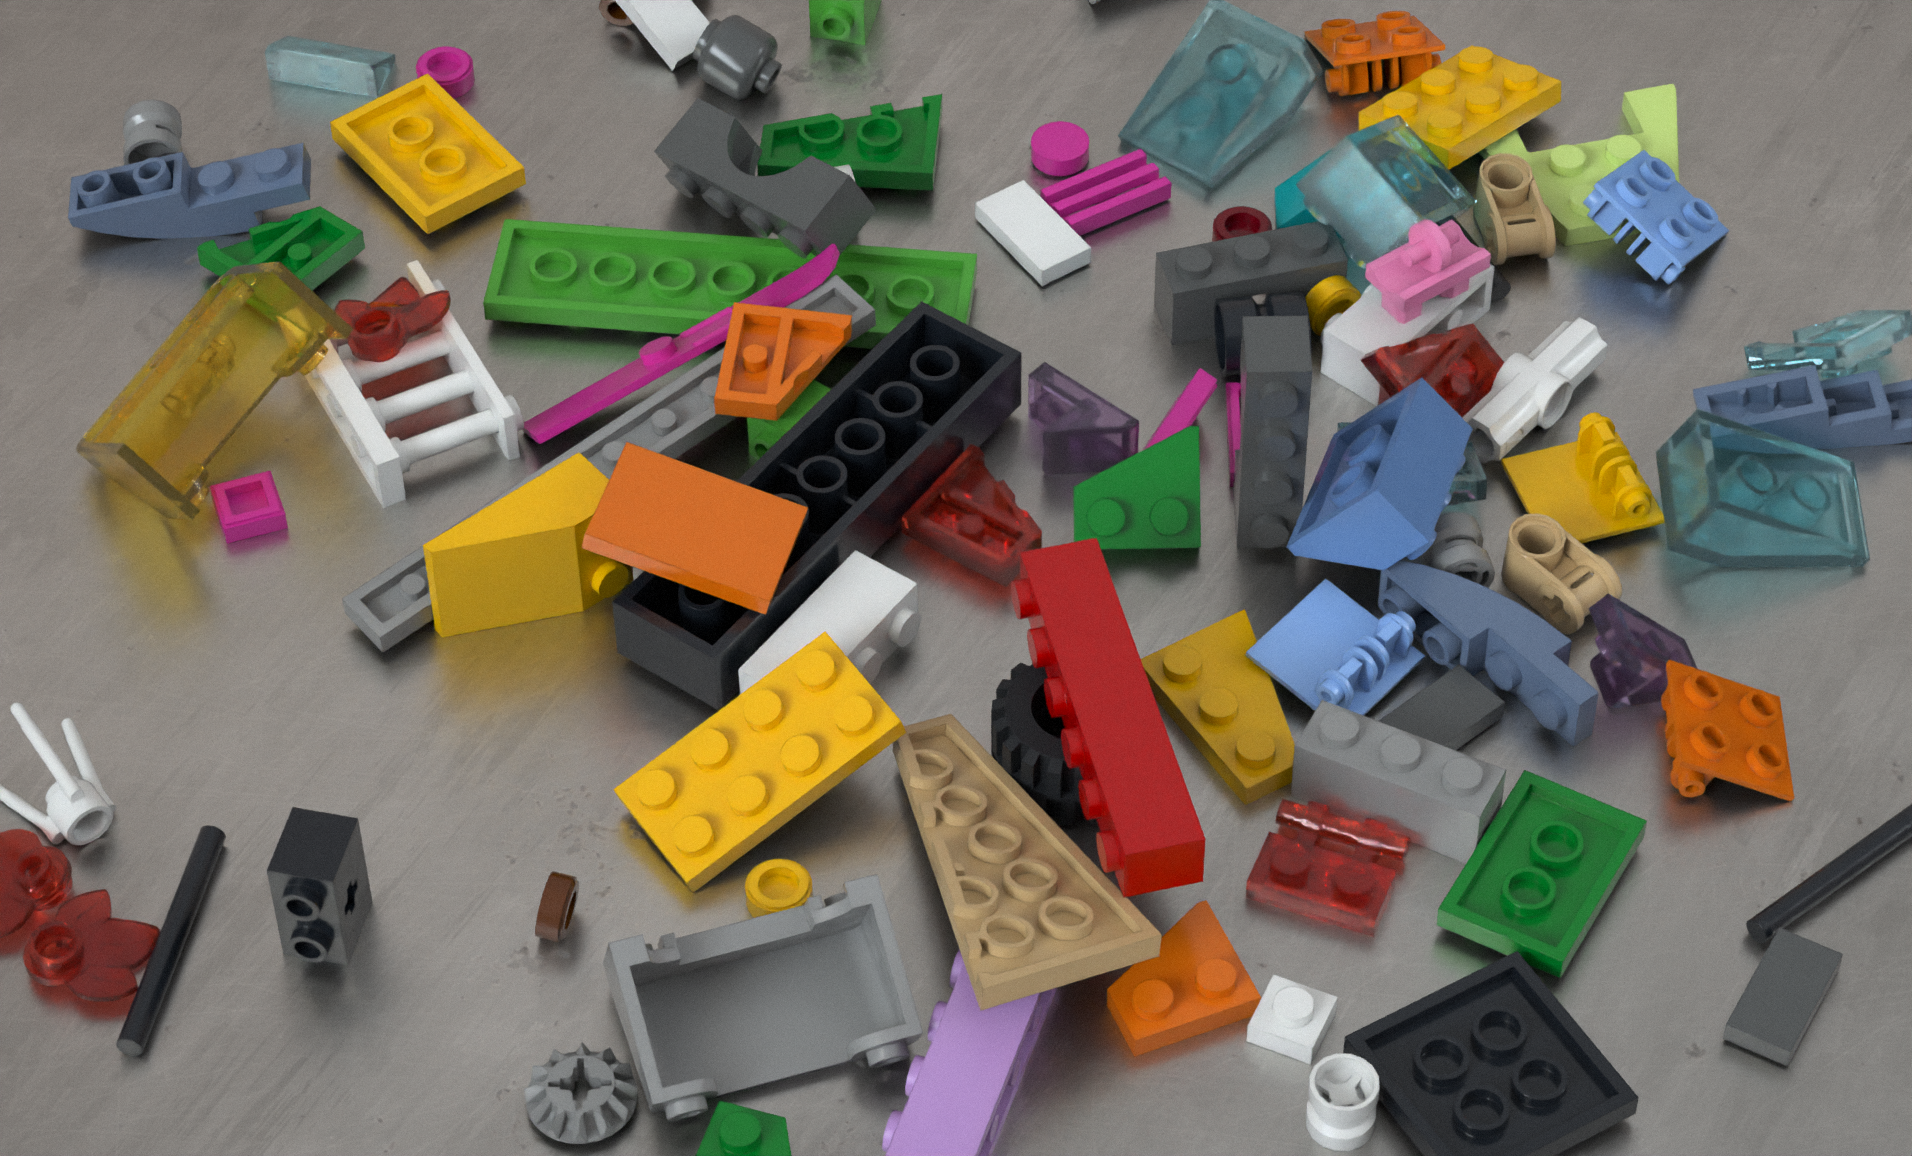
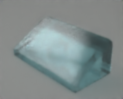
M286 36L269 44L265 50L268 76L271 80L376 98L396 61L395 54L292 36Z

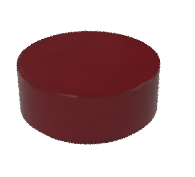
M1246 206L1228 208L1219 213L1214 219L1212 242L1272 230V223L1267 215L1255 208Z

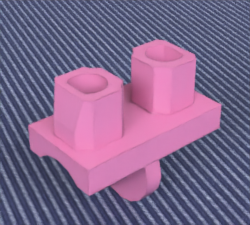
M1423 219L1410 227L1408 243L1366 264L1365 278L1382 293V307L1399 323L1405 324L1421 315L1422 303L1437 295L1454 298L1467 291L1469 279L1490 267L1491 254L1485 248L1472 244L1465 237L1460 226L1452 219L1440 226L1431 220Z

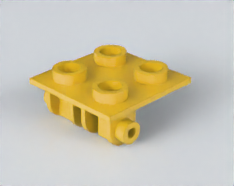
M1589 413L1580 420V430L1575 442L1501 460V464L1527 513H1538L1553 518L1580 543L1664 524L1666 521L1652 495V491L1640 474L1634 459L1630 456L1629 450L1624 445L1618 432H1615V425L1612 420L1602 416L1600 413Z

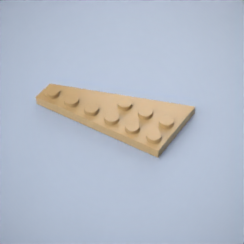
M952 714L904 726L906 733L893 742L892 751L980 1011L1159 957L1162 934L1127 897L1123 898L1122 892Z

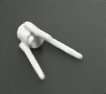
M18 702L13 703L10 708L12 714L57 782L50 787L45 799L48 804L46 811L48 815L1 784L0 800L42 829L52 844H59L65 838L72 845L91 843L99 838L111 825L116 805L104 791L74 721L71 718H65L61 722V726L83 780H80L77 776H71L24 706Z

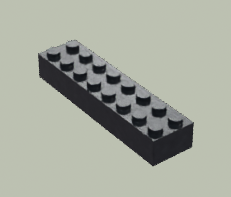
M921 301L736 481L808 507L804 523L766 615L643 571L612 601L617 653L719 710L740 689L738 669L855 550L870 558L1021 405L1022 353Z

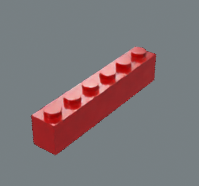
M1097 538L1020 552V579L1011 581V596L1014 610L1019 620L1028 618L1031 629L1027 631V641L1033 666L1035 668L1045 667L1048 678L1044 679V692L1049 713L1052 718L1062 717L1065 728L1061 730V741L1067 766L1069 769L1079 767L1083 780H1079L1078 784L1080 802L1086 820L1097 819L1101 832L1096 834V843L1103 871L1105 873L1115 872L1123 898L1203 882L1206 839Z

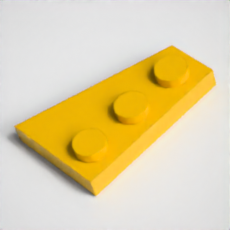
M1243 609L1142 658L1141 662L1156 701L1246 806L1292 783L1295 743L1269 674L1245 656L1246 651L1257 640L1247 613Z

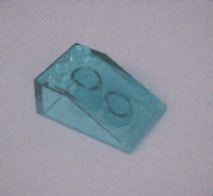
M1209 0L1118 134V137L1122 142L1136 149L1141 148L1144 153L1213 187L1293 118L1322 75L1323 70L1304 39L1224 0Z
M1399 114L1344 137L1296 184L1306 196L1303 202L1307 210L1319 222L1333 226L1345 240L1343 247L1348 256L1365 270L1366 264L1408 243V233L1410 227L1427 219L1440 226L1451 219L1453 221L1477 203L1473 196Z
M1697 409L1656 451L1668 550L1719 567H1863L1870 560L1854 462Z

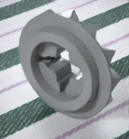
M583 1042L575 1052L562 1054L554 1049L550 1060L543 1066H533L531 1081L528 1088L524 1089L527 1112L534 1125L550 1138L571 1144H586L600 1141L619 1131L631 1118L636 1108L638 1097L637 1086L630 1063L622 1064L618 1061L610 1047L599 1053L590 1051ZM579 1078H585L586 1081H589L590 1087L586 1100H583V1109H577L576 1100H573L571 1092L574 1090L575 1082L579 1081Z

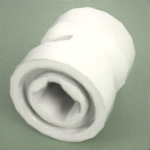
M1336 1053L1324 1057L1314 1065L1309 1076L1306 1128L1313 1140L1330 1150L1351 1151L1360 1148L1371 1139L1375 1130L1376 1104L1379 1098V1076L1374 1067L1362 1057L1346 1053Z

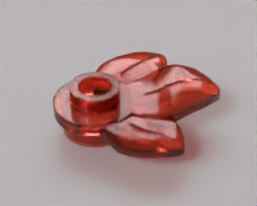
M400 277L369 304L360 300H340L331 318L332 326L337 334L348 339L350 350L356 358L363 361L384 362L395 357L405 346L409 338L425 332L438 324L449 310L451 297L449 291L441 290L426 294L420 298L418 291L405 277Z
M11 829L0 832V938L21 929L33 911H46L58 906L69 895L73 885L71 863L65 854L58 848L43 846L35 833L24 829Z
M106 889L83 893L61 905L54 921L44 923L32 932L23 953L25 968L29 976L36 982L47 986L66 985L75 995L85 1000L104 1002L124 999L137 992L138 984L132 970L138 968L150 958L160 929L157 926L140 921L111 918V900Z

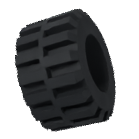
M1019 663L1011 669V680L1002 679L996 689V699L992 700L991 756L1049 817L1060 818V825L1075 826V819H1086L1082 810L1078 787L1079 780H1083L1079 767L1069 769L1067 766L1061 738L1056 737V735L1061 734V730L1065 726L1062 717L1052 718L1049 713L1044 692V679L1048 678L1045 667L1035 668L1033 663L1030 666ZM1097 819L1087 820L1089 825L1098 823Z

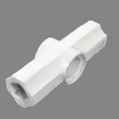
M1580 317L1573 322L1564 321L1528 356L1521 352H1515L1511 355L1497 373L1491 391L1462 417L1473 428L1466 445L1467 455L1484 465L1490 460L1500 461L1536 425L1544 429L1553 426L1566 410L1573 390L1606 359L1608 344L1600 337L1597 327Z

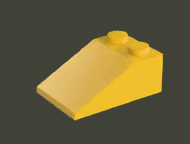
M578 452L425 543L423 550L435 631L444 638L583 612L604 598L616 595L624 586L634 581L632 566L582 548L586 530L609 479Z

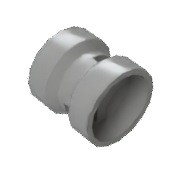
M144 100L132 105L125 112L123 118L125 139L123 147L124 165L141 162L148 158H158L182 152L180 141L182 121L180 113L174 106L164 101Z
M1450 512L1440 515L1434 529L1437 532V537L1429 549L1422 554L1425 562L1430 565L1429 567L1456 574L1489 588L1494 581L1495 570L1488 552L1482 548L1484 539L1476 519L1468 513Z

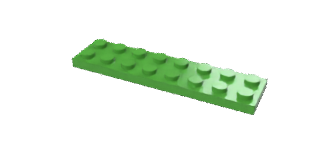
M505 219L483 301L485 320L680 334L726 307L733 306L734 302L738 303L785 277L816 256L810 253L807 258H802L788 249L780 239ZM849 244L839 256L835 269L825 281L834 275H838L875 309L876 325L844 347L873 349L921 301L969 325L977 275V254Z

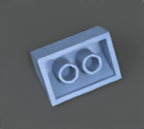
M1421 377L1333 435L1286 547L1295 556L1383 571L1405 557L1409 560L1418 558L1429 549L1437 537V532L1434 529L1440 513L1451 500L1449 490L1455 474L1465 463L1466 457L1463 453L1473 428Z

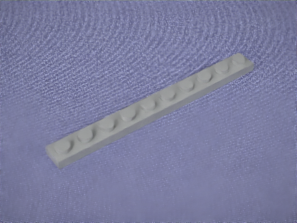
M834 275L802 298L785 307L852 315V334L845 345L876 325L875 309L838 275ZM725 347L452 527L578 452L608 479H610L626 442L673 459L677 458L738 417L715 414L714 397ZM423 546L342 598L345 614L382 652H385L433 620Z

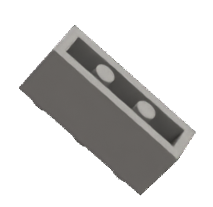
M1322 700L1294 746L1291 796L1466 864L1502 806L1506 769Z

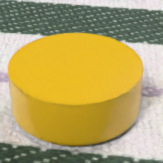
M1334 275L1325 278L1316 284L1306 295L1310 328L1315 334L1321 336L1324 326L1333 315L1337 313L1343 314L1361 298L1359 290L1346 277Z
M771 859L758 864L750 871L745 881L747 909L756 918L804 905L807 898L813 897L812 879L809 872L801 864L788 859Z

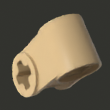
M1499 153L1489 156L1482 162L1479 168L1473 212L1483 237L1484 247L1491 254L1492 263L1495 266L1505 263L1506 258L1538 254L1541 259L1553 257L1556 246L1554 222L1549 208L1543 202L1532 174V168L1527 161L1516 155Z
M1535 513L1525 514L1517 518L1510 525L1501 571L1503 583L1510 591L1519 595L1543 615L1545 620L1561 633L1568 635L1575 633L1582 627L1584 617L1600 606L1607 608L1620 600L1622 585L1614 568L1604 558L1591 552L1569 534L1558 521L1547 515Z

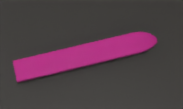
M835 243L829 245L819 255L800 268L738 303L784 308L821 285L835 269L840 255ZM733 306L726 307L692 326L674 339L670 336H665L649 342L639 350L640 358L524 422L523 432L538 444H542L727 339Z

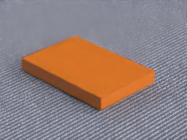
M626 442L586 530L582 548L766 615L804 523L808 507Z

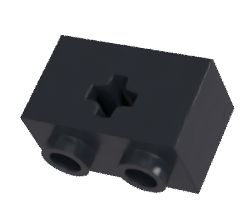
M292 807L267 869L283 954L296 956L301 960L312 963L326 961L348 965L373 902L359 820L354 817Z

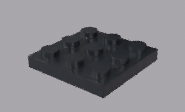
M1518 951L1344 1038L1343 1053L1362 1057L1374 1067L1379 1076V1099L1424 1156H1555L1636 1114L1639 1097Z

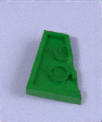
M942 94L922 97V106L894 111L892 103L870 106V115L841 120L840 117L829 113L763 125L760 143L762 153L757 163L758 176L782 173L795 167L809 156H813L833 167L850 165L855 182L859 187L933 191L943 111Z

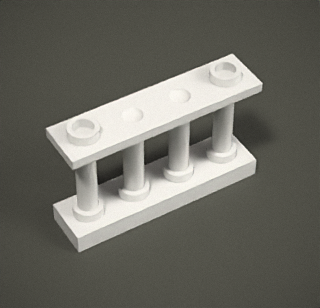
M418 260L407 263L411 295L329 324L326 319L318 322L306 300L283 308L290 352L383 508L406 500L402 474L410 471V464L490 434L493 435L506 458L510 461L520 457L517 431L524 429L523 417L515 398L511 394L503 396L451 314L450 302L443 284L439 279L431 281ZM420 318L430 334L356 362H352L350 358L341 360L338 355L339 346ZM441 356H444L453 371L451 375L376 401L374 397L365 399L361 393L362 385ZM468 395L478 411L476 414L400 441L397 436L389 439L385 433L386 424Z

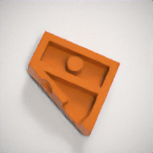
M734 302L714 397L715 414L777 421L849 341L852 334V315Z
M1207 900L1197 903L1162 936L1159 957L1133 964L1107 989V1007L1134 1057L1252 1017L1261 1000L1259 992Z

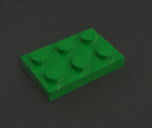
M1524 770L1439 906L1436 925L1507 956L1518 951L1528 965L1561 978L1642 842L1647 820Z

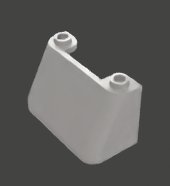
M878 874L844 882L843 888L845 892L824 899L826 907H824L821 895L809 897L802 906L678 938H675L674 932L662 935L656 950H653L652 944H645L643 934L608 943L603 965L650 1111H665L668 1121L682 1120L706 1112L708 1110L707 1100L865 1058L868 1060L869 1067L875 1068L901 1061L910 1056L907 1046L919 1040L923 1030Z

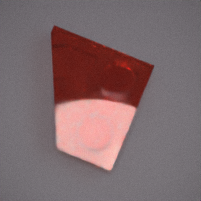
M1473 323L1450 329L1441 334L1419 337L1403 344L1381 347L1365 354L1360 360L1390 397L1422 377L1461 417L1466 415L1491 391L1496 375L1505 363Z
M973 444L968 446L902 516V534L1005 587L1020 572V552L1042 548V530L1027 511L1017 506L1015 495L1005 481L1000 480L997 482L985 467L984 453Z

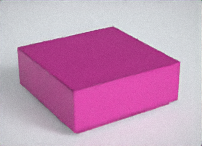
M271 471L210 486L212 501L227 544L288 528L286 514Z

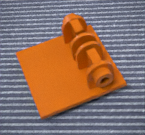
M1406 11L1383 12L1376 16L1377 21L1358 24L1351 19H1333L1323 22L1321 29L1304 31L1305 38L1334 66V69L1325 70V83L1329 93L1338 91L1341 97L1369 92V81L1374 92L1381 91L1383 84L1382 59H1384L1385 76L1389 88L1396 89L1399 84L1404 86L1421 76L1425 71L1441 64L1439 54H1431V52L1445 50V44L1414 15L1411 16Z
M1668 660L1666 662L1668 685L1661 696V705L1666 711L1667 724L1665 725L1667 752L1674 758L1672 761L1673 769L1670 773L1672 785L1679 789V793L1682 796L1697 797L1703 794L1705 786L1714 777L1791 802L1794 799L1780 697Z

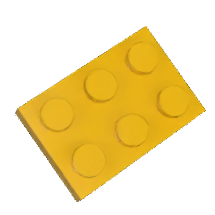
M1471 45L1360 111L1359 133L1443 169L1450 170L1561 102V81L1538 72L1532 66L1515 63L1493 54L1487 48Z
M428 73L330 122L332 139L427 234L526 184L524 166Z

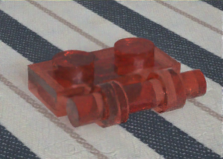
M1282 799L1275 822L1278 825L1298 830L1295 839L1272 832L1268 833L1247 879L1246 898L1374 937L1395 888L1397 870L1377 865V860L1379 856L1404 862L1409 851L1411 837L1387 830V823L1369 817L1362 823L1330 813L1329 805L1310 800L1306 806ZM1322 838L1355 848L1352 857L1319 847Z

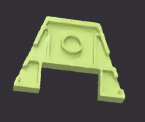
M1674 84L1624 92L1622 111L1634 133L1632 135H1616L1604 140L1575 145L1564 144L1553 149L1527 152L1517 129L1478 153L1484 159L1495 154L1507 153L1519 156L1527 161L1532 168V174L1543 202L1551 212L1555 236L1565 247L1611 239L1617 235L1629 220L1626 218L1617 230L1609 236L1587 216L1590 209L1583 204V201L1595 189L1593 186L1598 181L1643 150L1651 157L1665 162L1672 169L1675 179L1679 182L1676 88ZM1635 228L1629 235L1638 234L1641 232L1637 228Z

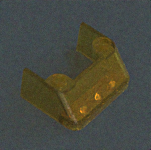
M281 262L235 266L224 273L209 288L88 429L79 441L76 451L100 472L166 518L193 520L201 511L197 507L204 501L210 491L204 484L209 476V471L205 468L281 377H289L297 371L303 376L309 374L326 356L328 348L324 345L326 340L346 339L354 329Z

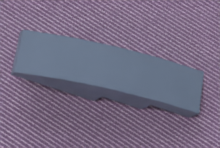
M1813 365L1693 389V398L1705 442L1765 449H1838L1892 445L1912 441V380L1882 385L1878 370L1820 381L1816 366Z

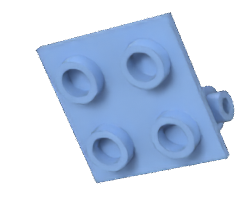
M1645 150L1598 181L1593 186L1595 189L1583 201V204L1590 209L1587 216L1609 236L1617 230L1626 218L1629 220L1614 237L1613 241L1616 244L1622 242L1635 228L1641 232L1640 236L1626 251L1630 257L1650 240L1651 243L1635 261L1655 281L1662 278L1668 285L1672 284L1686 269L1685 265L1729 232L1718 220L1717 213L1707 202L1694 198L1675 179L1674 172L1665 162L1651 157Z
M1324 579L1245 654L1247 658L1316 711L1320 702L1324 700L1363 716L1425 657L1424 654L1411 645L1416 624L1410 615L1403 611H1398L1395 614L1387 613L1379 620L1327 579Z

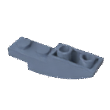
M299 143L282 148H272L264 152L225 161H216L195 168L190 167L184 153L180 152L158 158H148L141 162L106 170L92 171L84 175L71 177L68 219L73 227L99 233L137 238L175 239L223 236L247 232L249 228L262 224L263 210L310 200L311 158L304 143Z
M1403 560L1398 561L1384 571L1381 570L1378 607L1383 615L1387 613L1395 614L1398 611H1403L1410 615L1416 624L1413 638L1425 647L1429 656L1436 663L1446 665L1450 670L1460 665L1472 676L1485 670L1497 687L1513 694L1533 712L1541 725L1557 732L1573 747L1592 735L1599 692L1568 666L1572 640L1546 620L1519 603L1488 587L1456 574Z

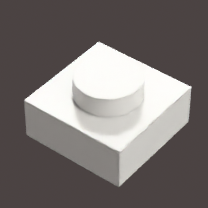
M1273 974L1248 1024L1247 1042L1311 1065L1336 1015L1338 997Z

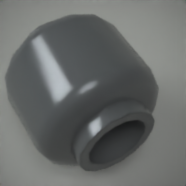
M731 15L722 22L718 19L712 20L700 36L693 52V58L698 61L697 71L700 78L738 101L749 98L756 90L764 94L767 93L776 81L782 68V64L775 60L778 50L775 37L738 15Z

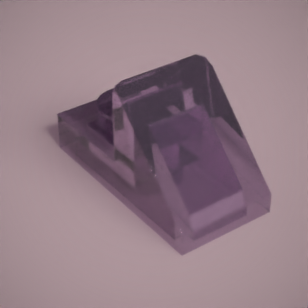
M1046 362L1042 363L1028 375V418L1033 420L1044 431L1042 461L1044 473L1054 475L1102 472L1138 453L1139 420Z
M1605 595L1588 608L1599 633L1595 637V642L1600 651L1590 661V667L1608 707L1623 708L1661 701V696L1668 685L1666 662L1668 660L1698 669L1684 638L1612 595Z

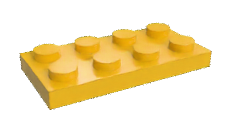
M825 631L613 790L621 803L694 893L904 735L906 730L901 720Z

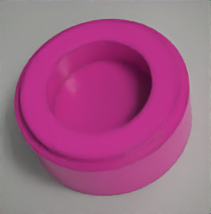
M443 46L431 49L424 53L416 63L417 78L428 73L453 99L465 95L474 85L475 76L472 58L467 52L459 48Z
M1057 121L1044 124L1031 137L1032 163L1038 170L1048 175L1068 176L1075 174L1088 163L1089 137L1081 127L1070 122Z

